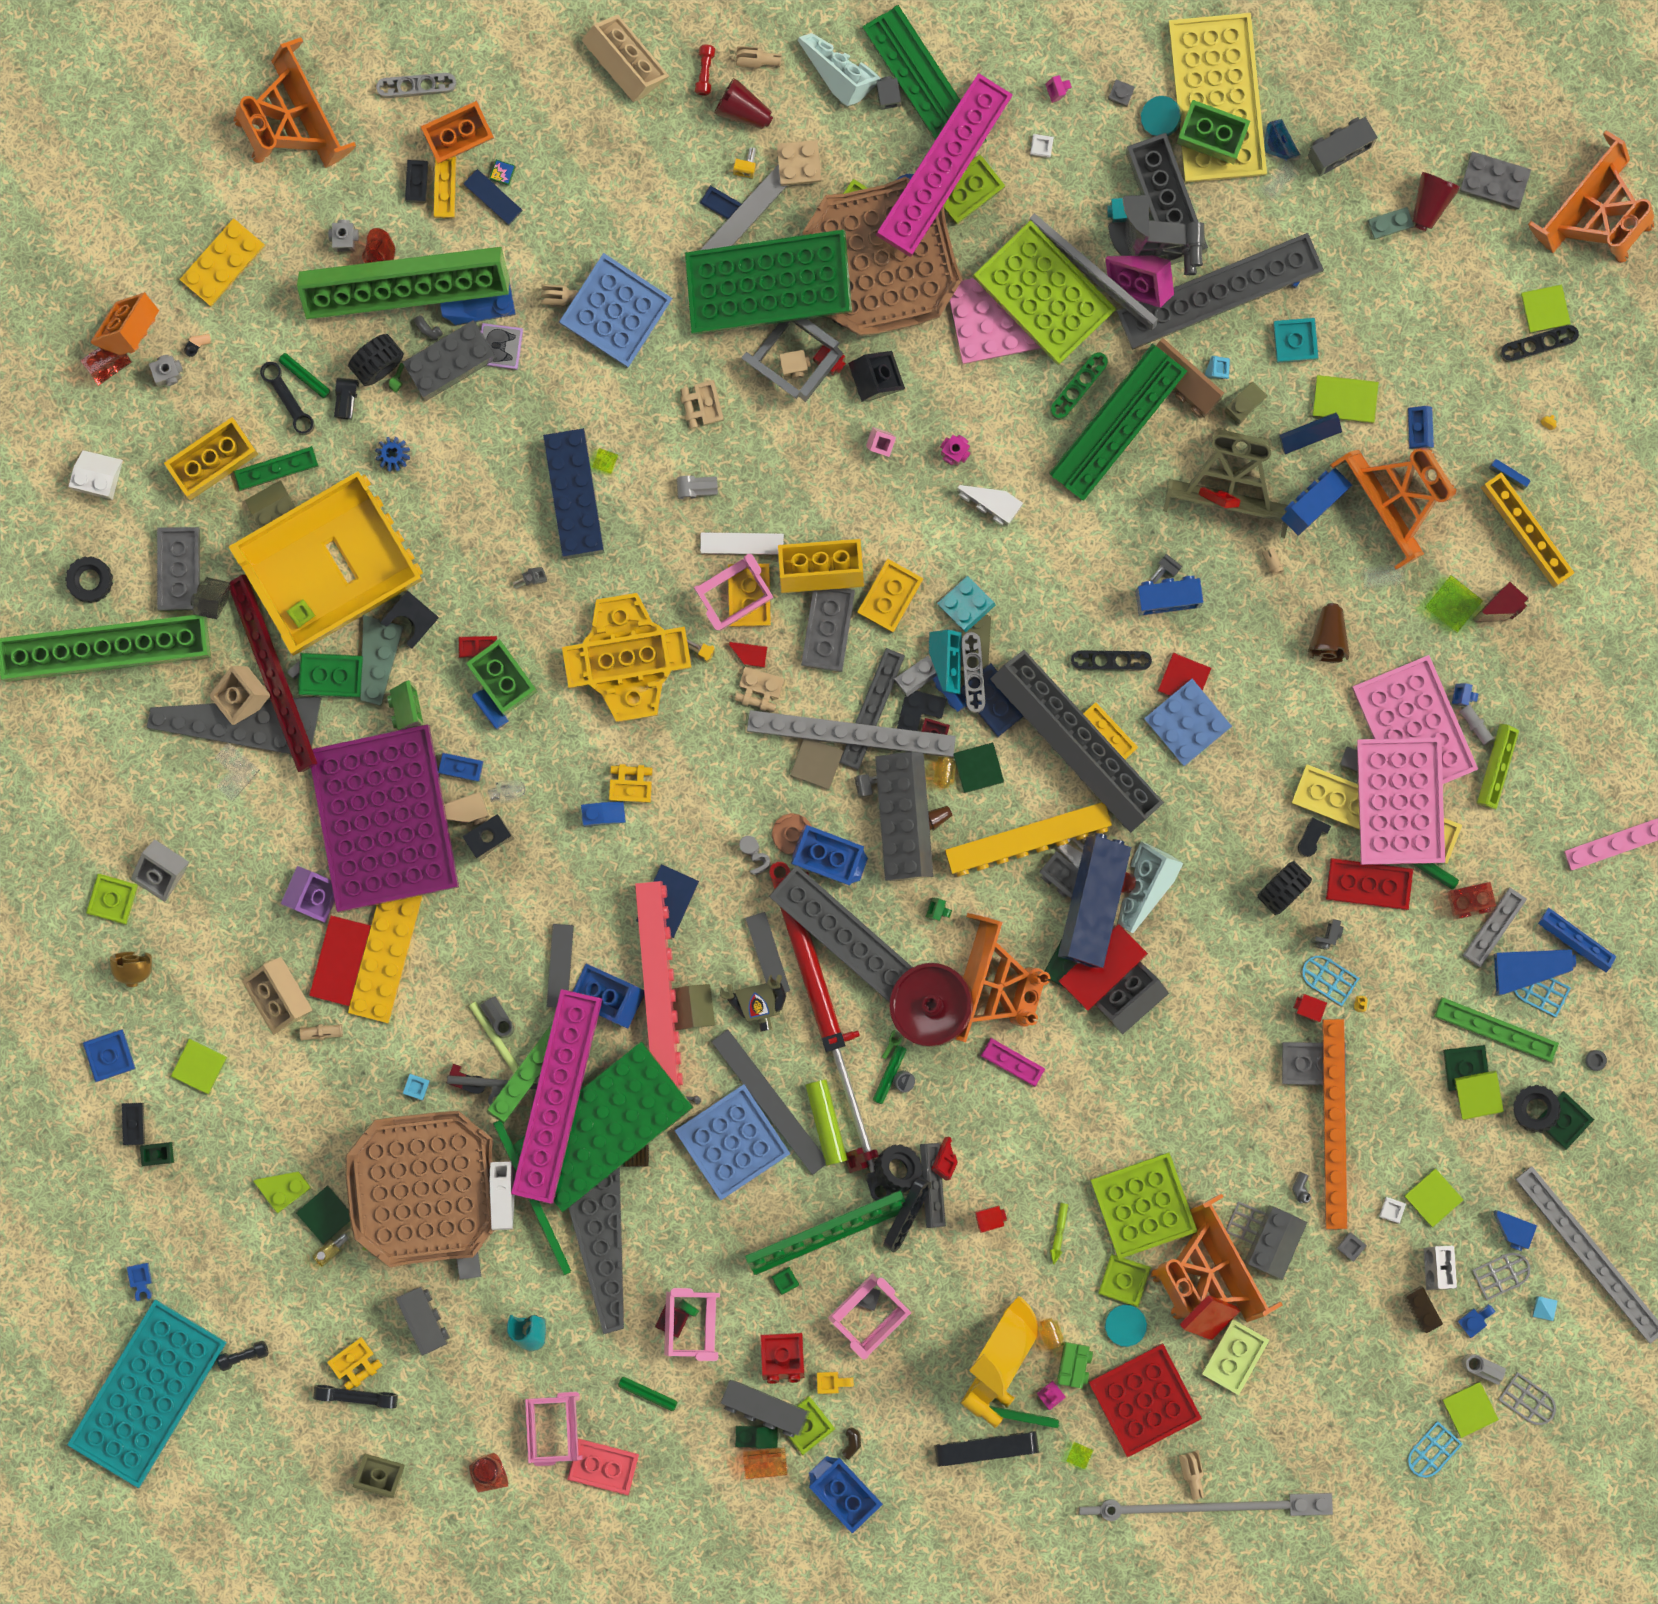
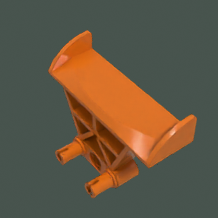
M301 37L280 44L271 60L279 78L257 100L252 96H245L236 108L234 122H237L235 125L243 127L254 149L252 158L255 157L253 161L256 163L263 162L265 157H268L274 148L316 150L325 168L342 160L356 147L355 142L340 146L293 53L303 43ZM281 83H283L295 108L287 109L277 90ZM269 97L272 104L264 101ZM265 116L281 120L275 134ZM300 117L310 138L301 137L293 121L294 118ZM252 124L259 126L260 129H256ZM283 127L288 136H279Z
M1606 130L1603 135L1610 148L1546 226L1542 228L1532 221L1528 224L1535 237L1552 253L1557 250L1566 238L1608 244L1616 260L1623 263L1627 261L1626 258H1629L1627 251L1643 231H1651V226L1654 228V212L1651 202L1647 199L1636 201L1619 174L1630 161L1625 141ZM1615 179L1619 186L1604 204L1597 201ZM1624 197H1626L1627 200H1628V201L1621 202V200H1622ZM1590 208L1596 211L1584 228L1576 227ZM1624 215L1611 231L1608 216ZM1603 222L1606 231L1598 230V228L1603 224ZM1634 225L1633 228L1627 229V227Z
M1418 448L1411 453L1410 461L1374 467L1369 466L1360 450H1354L1330 464L1334 468L1345 462L1348 463L1407 557L1394 566L1396 570L1424 555L1414 535L1437 501L1445 502L1451 500L1456 494V488L1447 478L1434 457V453L1432 454V450ZM1408 466L1404 481H1402L1395 468ZM1386 469L1400 493L1390 499L1373 471ZM1430 469L1434 470L1437 474L1435 480H1431L1428 477ZM1415 470L1431 494L1409 491ZM1402 497L1417 518L1410 530L1393 504ZM1414 498L1427 499L1429 501L1421 511Z
M967 913V918L980 922L963 976L972 993L973 1011L966 1029L955 1040L966 1042L972 1022L1009 1017L1010 1022L1017 1026L1035 1025L1037 1021H1034V1019H1038V1015L1035 1012L1043 986L1050 982L1046 981L1050 979L1049 973L1034 967L1024 969L997 943L1003 922ZM995 951L1001 959L994 982L992 983L985 981L993 952ZM1009 967L1017 972L1006 978ZM1019 981L1013 1002L1011 1003L1002 988ZM983 985L991 987L984 1014L974 1016ZM1026 992H1029L1030 999L1026 1002L1024 995ZM1000 1001L1005 1011L995 1013Z
M1222 1194L1190 1209L1198 1232L1192 1235L1177 1259L1161 1263L1158 1268L1151 1272V1277L1156 1276L1152 1280L1155 1282L1161 1281L1172 1300L1174 1307L1171 1309V1315L1176 1313L1173 1316L1175 1319L1186 1318L1206 1298L1207 1292L1212 1297L1230 1304H1237L1246 1323L1264 1317L1283 1306L1281 1302L1269 1307L1267 1306L1212 1204L1222 1199ZM1200 1240H1202L1215 1264L1211 1268L1198 1247ZM1189 1257L1193 1265L1186 1263ZM1215 1271H1219L1232 1298H1226L1213 1274ZM1187 1273L1201 1276L1197 1289L1193 1286ZM1178 1285L1182 1287V1293L1179 1291Z

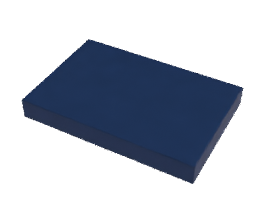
M990 663L983 669L985 707L978 714L998 738L1024 716L991 681V678L998 671ZM973 677L968 681V685L976 689L980 686V680ZM964 684V685L960 688V692H961V693L964 695V697L966 698V694H965V684ZM981 691L977 693L968 692L969 696L973 694V702L970 704L974 706V709H978L982 702H978L977 694L981 695Z
M661 864L653 882L663 881V885L667 887V898H664L665 906H668L669 918L666 919V926L670 927L671 937L674 938L699 881Z

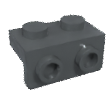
M1056 851L1039 871L1042 874L1041 878L1049 885L1053 883L1058 887L1057 892L1063 897L1067 898L1069 896L1072 898L1078 868Z
M1336 919L1330 920L1325 938L1315 936L1311 939L1312 943H1316V948L1327 950L1336 945L1337 940L1341 939L1344 927L1340 926L1341 921Z

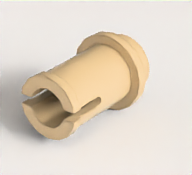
M1270 548L1269 551L1272 557H1270L1267 550L1262 554L1270 568L1268 570L1269 573L1277 575L1284 571V564H1281L1275 548Z

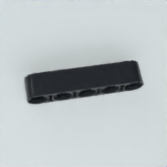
M1030 1431V1433L1024 1434L1016 1433L1009 1434L1010 1436H994L988 1439L980 1438L966 1442L958 1441L945 1445H934L937 1466H949L1039 1453L1037 1432Z

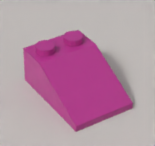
M1153 255L1107 256L1105 258L1107 276L1135 300L1161 308L1174 295L1170 260Z

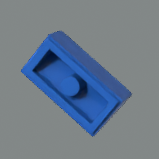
M1418 406L1408 408L1409 449L1434 448L1432 407Z
M485 689L472 695L474 701L496 730L509 722Z

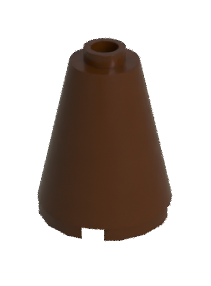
M1328 603L1327 606L1322 608L1308 648V656L1314 659V656L1322 657L1320 660L1322 662L1339 663L1343 661V658L1348 660L1350 654L1344 612L1338 604Z

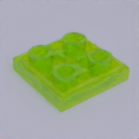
M1450 575L1424 608L1455 633H1458L1483 600Z

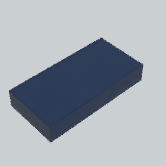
M711 185L700 201V204L726 219H729L742 205V203Z

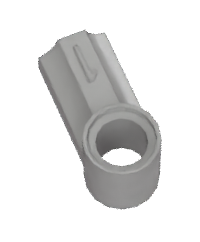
M677 477L678 499L718 495L717 477Z
M1467 1354L1462 1360V1366L1467 1372L1473 1373L1494 1384L1499 1385L1504 1378L1506 1368L1479 1355ZM1472 1358H1476L1478 1362L1477 1367L1474 1369L1469 1367V1361Z

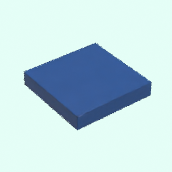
M123 1029L83 1042L95 1082L136 1069Z

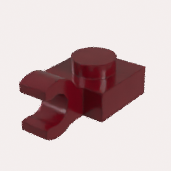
M861 1147L847 1152V1161L845 1162L849 1173H853L867 1168V1161L877 1158L879 1155L876 1149L864 1153Z

